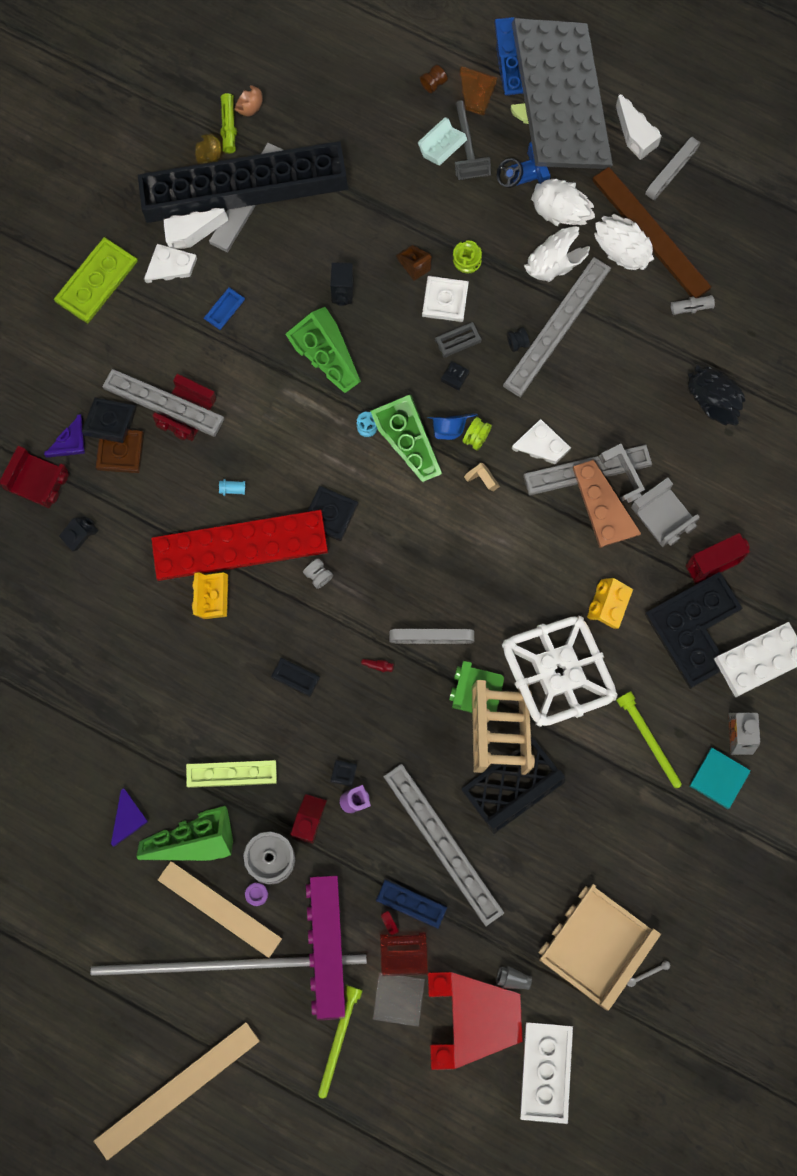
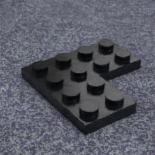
M718 572L646 612L645 616L691 689L721 672L714 660L721 653L707 632V629L736 614L743 608L722 574Z

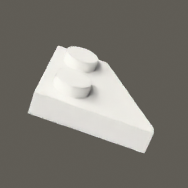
M157 244L144 280L146 283H152V280L156 279L172 280L176 277H191L197 256Z
M541 419L512 446V450L516 452L519 450L530 454L531 457L542 458L553 464H556L571 449Z

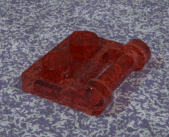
M426 933L412 936L387 937V934L380 935L382 976L428 974ZM419 944L420 950L388 951L387 946Z

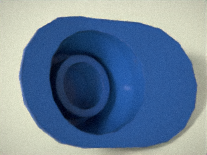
M478 414L427 418L433 419L435 438L451 440L456 439L463 433L468 417L477 416Z

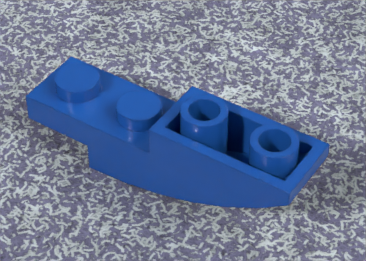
M515 17L495 19L494 22L497 57L504 95L523 94L512 29V21Z

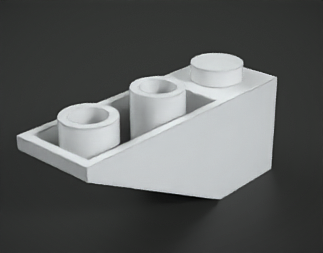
M620 94L617 99L616 109L627 147L641 160L658 147L661 135L659 130L652 126L646 120V117L633 107L630 100L625 99Z
M213 208L206 212H192L190 215H175L164 219L166 243L170 248L174 249L192 247L229 220L224 208Z

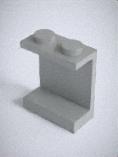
M622 444L598 456L602 464L615 457H618L634 488V491L620 497L621 502L627 500L629 503L642 496L640 492L645 489Z
M666 478L635 500L631 507L662 547L667 544L670 546L675 544L680 539L679 535L683 532L688 534L697 527L696 523L700 518L698 514L692 517L671 491L673 483L669 478Z

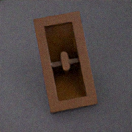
M414 245L396 255L398 261L414 281L431 270V255Z

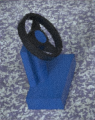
M532 142L529 143L527 152L529 161L520 163L516 159L508 158L499 165L497 180L502 186L511 188L536 179L541 184L550 179L547 167L535 166ZM510 161H515L517 163L515 165L508 166V168L504 167V165ZM501 170L505 171V177L508 179L507 185L501 181Z

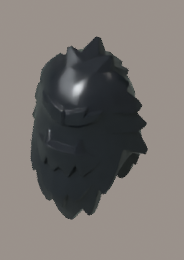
M696 365L694 372L688 374L690 395H693L695 401L699 403L710 419L716 420L725 426L727 424L738 425L737 417H740L739 410L743 409L742 402H745V396L741 388L735 381L723 375L722 372L711 367L701 368L699 365Z

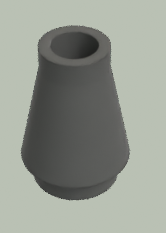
M508 965L499 968L496 984L501 985V988L530 989L532 976H528Z

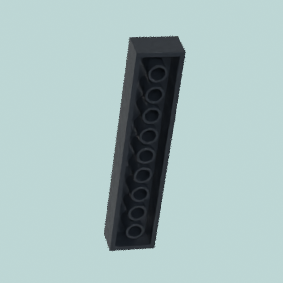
M340 141L137 175L141 208L146 223L163 221L175 215L184 216L190 215L192 212H206L213 208L229 210L348 190Z

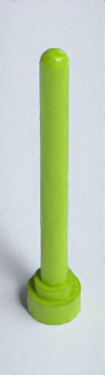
M632 691L618 698L616 701L619 706L623 707L624 710H628L673 787L680 788V779L635 707L636 702L634 700L636 698Z
M348 985L344 987L345 1019H340L318 1092L320 1098L327 1097L354 1003H357V1000H360L363 990Z

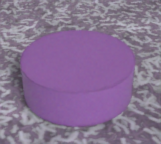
M261 883L250 884L245 891L247 902L253 906L263 905L268 899L267 888Z

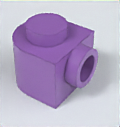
M363 785L346 791L341 795L340 806L345 812L354 813L371 806L369 795Z

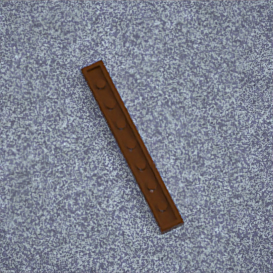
M610 167L593 177L592 181L622 217L628 218L634 223L636 222L641 231H644L645 236L650 238L653 253L690 297L699 298L711 289V285Z

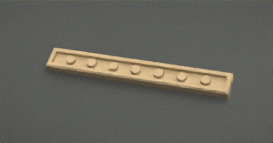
M246 1022L95 1139V1144L106 1160L113 1157L259 1043L260 1040Z

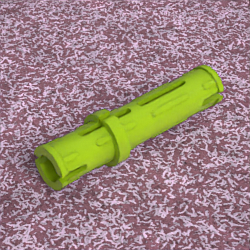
M225 93L221 95L222 128L220 134L223 138V152L225 151V153L229 154L236 151L235 136L237 132L234 126V96Z

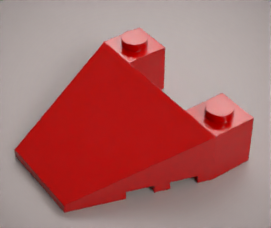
M452 972L427 973L428 997L452 996L453 1044H430L431 1070L456 1069L522 1042L521 1001L519 993Z

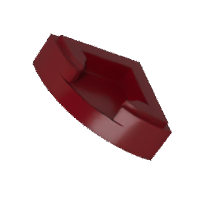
M389 911L383 913L381 919L390 935L393 936L399 933Z

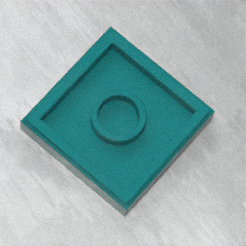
M711 748L689 787L724 808L730 809L750 770Z

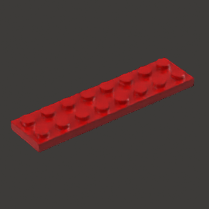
M321 510L151 538L156 579L158 581L192 576L197 572L204 574L328 553Z

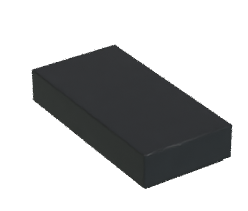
M280 658L271 675L272 679L308 697H311L320 680V676L283 658Z

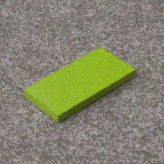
M103 237L56 295L54 301L88 324L138 262L137 258Z

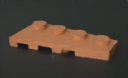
M592 460L573 466V471L599 548L641 535L595 461Z

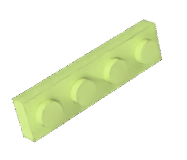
M276 760L186 764L187 787L277 784Z

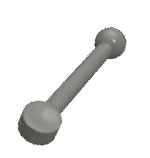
M663 961L662 965L635 978H631L627 985L633 987L636 982L663 969L668 970L670 963Z

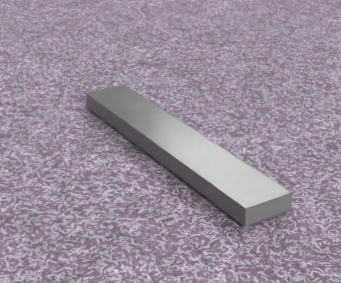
M267 143L261 154L283 151V149ZM256 205L227 210L226 214L229 220L215 230L209 243L228 253Z
M114 369L110 371L102 386L104 390L213 437L216 436L224 421V417Z
M647 445L625 450L635 470L651 467L652 462ZM596 456L525 473L523 477L530 496L578 484L573 466L594 460L604 477L626 472L618 457L602 464L599 457Z

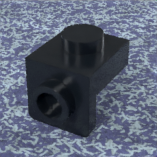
M85 516L77 517L71 520L59 537L72 551H77L90 535H95L98 530L91 519Z

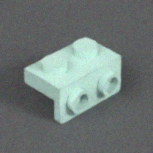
M445 117L418 142L424 158L440 166L467 141L465 133L453 128L449 119Z

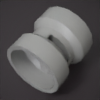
M320 559L311 562L303 571L307 578L313 580V585L317 589L323 587L333 577L330 570L324 568V563Z

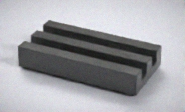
M473 322L435 337V342L438 344L443 358L481 343L482 340ZM472 330V332H470V333H468V334H466V335L457 337V338H455L454 340H451V341H449V342H447V343H444V344L442 343L443 341H445V340H447V339H450V338H452V337H454V336H457V335H459V334H462V333H464V332H466V331Z

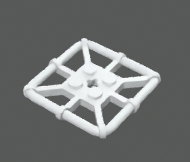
M579 615L547 625L544 623L540 624L535 629L511 636L504 640L502 644L505 657L516 680L515 686L517 689H520L531 717L536 722V725L540 727L542 725H552L574 716L576 718L581 717L583 713L608 705L617 698L618 694L616 693L615 685L603 660L605 657L599 651L584 618ZM573 625L566 644L554 649L548 633ZM580 628L592 656L578 661L572 646ZM539 636L546 652L535 655L516 644ZM514 654L532 662L537 675L524 678ZM595 663L606 689L588 681L581 667ZM557 666L563 669V676L555 672ZM539 681L546 694L540 712L528 688V685ZM583 687L602 698L580 705L576 700L573 690ZM564 693L571 709L547 717L553 697Z

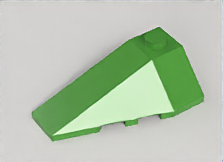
M326 307L311 312L285 334L295 350L301 356L305 355L312 361L311 364L315 368H320L326 374V377L344 393L361 382L339 328Z
M411 394L370 411L378 431L422 482L442 474Z
M223 806L198 814L199 818L189 823L186 820L180 822L179 827L172 831L163 830L141 840L136 857L138 860L210 861L231 856L233 836L227 807Z

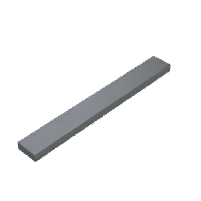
M593 257L505 381L504 388L521 398L608 275L611 267Z
M401 764L384 775V779L485 927L503 915V910L404 766Z

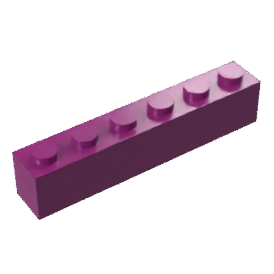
M338 876L310 877V884H306V898H311V907H307V921H312V930H308V942L313 944L314 953H309L310 968L314 967L315 977H310L311 991L316 992V1000L311 1001L312 1015H317V1021L345 1019Z

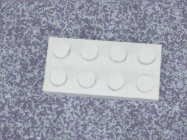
M789 622L714 658L735 698L797 668V635Z
M526 1022L520 1109L521 1120L568 1124L573 1026Z

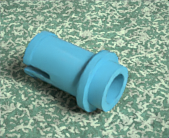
M226 479L219 481V494H223V496L226 494L245 495V481H226Z

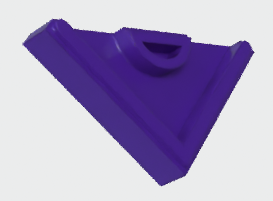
M81 414L77 415L68 428L66 427L57 437L55 443L44 452L46 458L85 454Z
M124 788L120 792L111 841L113 847L148 823Z

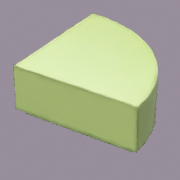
M525 103L511 105L512 114L522 120L523 123L528 124Z

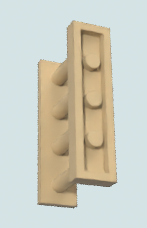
M477 680L472 686L474 772L483 773L490 764L521 765V775H526L534 767L535 758L531 754L530 713L520 689H518V692L493 691L486 688V680ZM488 699L519 701V713L490 712L487 709L486 701ZM489 720L520 722V735L490 733V731H487V723ZM490 742L520 743L521 756L491 755L488 752V744Z

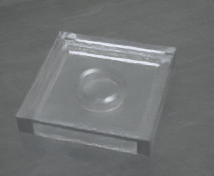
M379 973L373 1020L419 1026L425 979Z

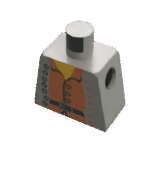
M728 713L731 755H753L760 745L758 713Z

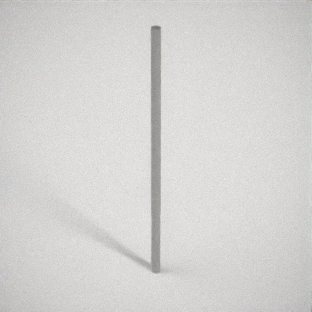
M366 954L342 955V965L367 964ZM309 957L91 966V976L310 966Z

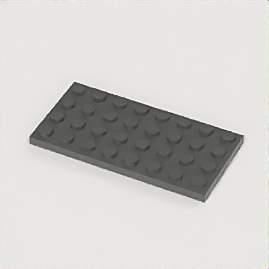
M514 18L512 29L535 166L611 168L613 163L587 23Z

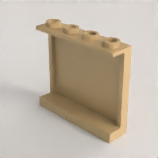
M593 884L589 888L587 886L583 888L578 895L581 900L577 906L571 905L565 914L568 917L565 923L557 925L552 932V935L555 937L551 943L545 942L538 953L541 954L539 960L603 1009L609 1010L661 934L642 923L596 889V886Z

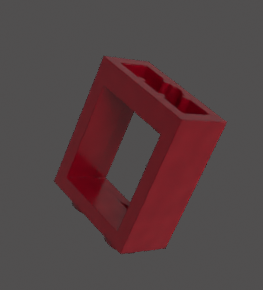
M738 533L694 554L686 564V568L695 585L718 572H724L740 564L750 553L749 543Z

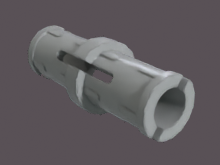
M712 295L700 298L689 297L688 300L671 302V312L673 315L687 312L693 314L698 310L713 309L715 307Z

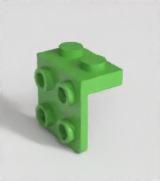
M463 661L462 667L457 666L454 679L459 681L457 688L452 687L449 700L453 701L452 708L472 713L473 684L477 680H486V688L493 691H502L504 676L472 668V663ZM488 699L486 701L487 709L490 712H497L499 700Z

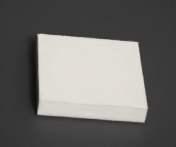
M428 276L422 317L463 322L469 281Z

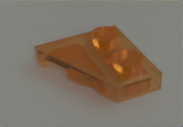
M461 66L460 76L465 110L484 116L496 86L497 78Z

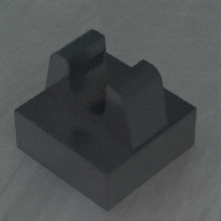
M451 361L441 378V382L460 391L470 370Z

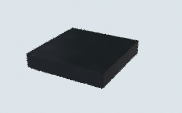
M94 398L83 426L82 434L84 436L124 443L136 411L135 405Z
M319 486L307 512L321 510L325 535L342 541L357 509L358 502Z

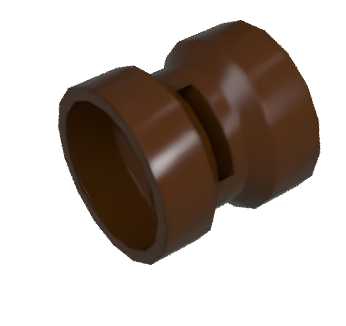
M439 65L433 66L429 73H424L420 77L422 86L429 93H433L437 90V86L443 85L448 81L445 71Z

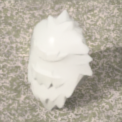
M549 179L541 184H536L531 200L534 201L537 213L543 216L546 221H550L555 226H558L559 223L585 225L586 220L595 218V214L591 209L594 208L593 204L587 199V196L575 188L576 183Z
M613 214L612 217L603 216V222H596L597 233H594L600 247L608 254L607 258L617 262V265L624 266V268L630 270L639 268L644 270L648 263L654 260L652 255L653 246L650 238L645 236L644 231H641L636 222L634 223L630 219L622 218L616 214Z
M579 227L561 229L554 235H550L528 257V264L524 265L526 272L538 280L550 282L556 276L565 275L573 267L579 265L589 255L590 247L587 246L582 249L580 247L567 253L570 245L579 235Z

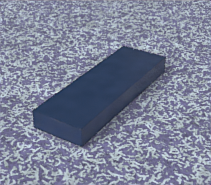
M387 880L384 881L376 899L377 902L437 929H439L447 907Z

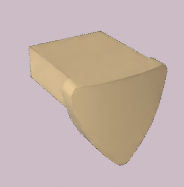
M483 463L477 465L464 476L467 482L480 476L491 491H495L500 487L487 466Z

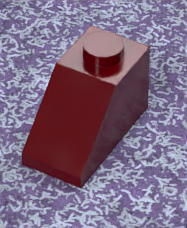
M305 794L291 832L292 838L314 844L327 800Z

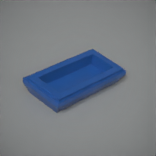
M228 287L204 319L221 330L244 302L245 298Z

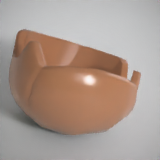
M251 85L250 88L252 90H244L234 108L239 114L247 117L256 114L262 105L261 90Z

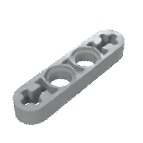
M691 137L651 183L645 195L655 200L694 155L701 142Z
M392 629L389 631V642L395 644H470L475 642L474 630Z

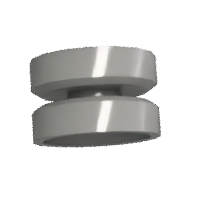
M264 832L253 837L247 844L244 852V864L249 874L257 881L268 885L278 884L287 879L292 873L296 862L295 852L289 841L281 834L274 832ZM269 853L274 856L271 862L265 860L268 858L267 854Z

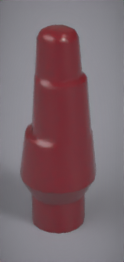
M362 659L361 661L362 665L381 672H393L394 664L386 660Z

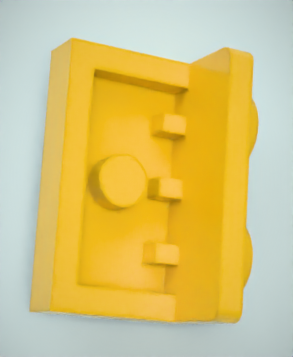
M200 572L194 573L193 615L203 619L227 617L228 574L224 572L208 575Z
M614 578L601 579L596 587L593 602L589 606L587 618L599 620L613 629H619L633 589Z

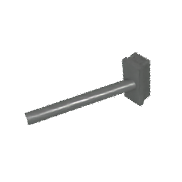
M458 101L456 106L461 131L467 137V141L464 142L467 160L455 162V174L458 180L491 175L490 157L475 159L464 101Z

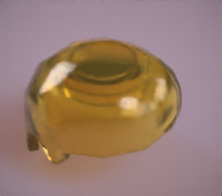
M213 134L202 135L201 138H204V140L196 144L195 151L198 165L217 162L222 151L220 141Z

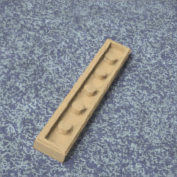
M170 861L159 877L158 881L268 958L271 957L281 942V937L172 861Z

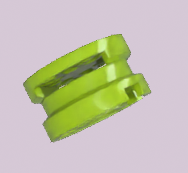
M466 240V242L457 244L453 251L455 267L463 273H472L479 269L482 261V251L477 246V243Z
M476 417L469 426L463 438V443L472 445L473 449L478 451L486 440L492 425L483 423L479 417Z

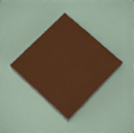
M128 430L124 443L99 439L96 470L139 473L143 431Z

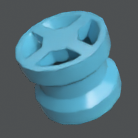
M363 412L357 418V430L361 436L371 437L378 430L371 412Z

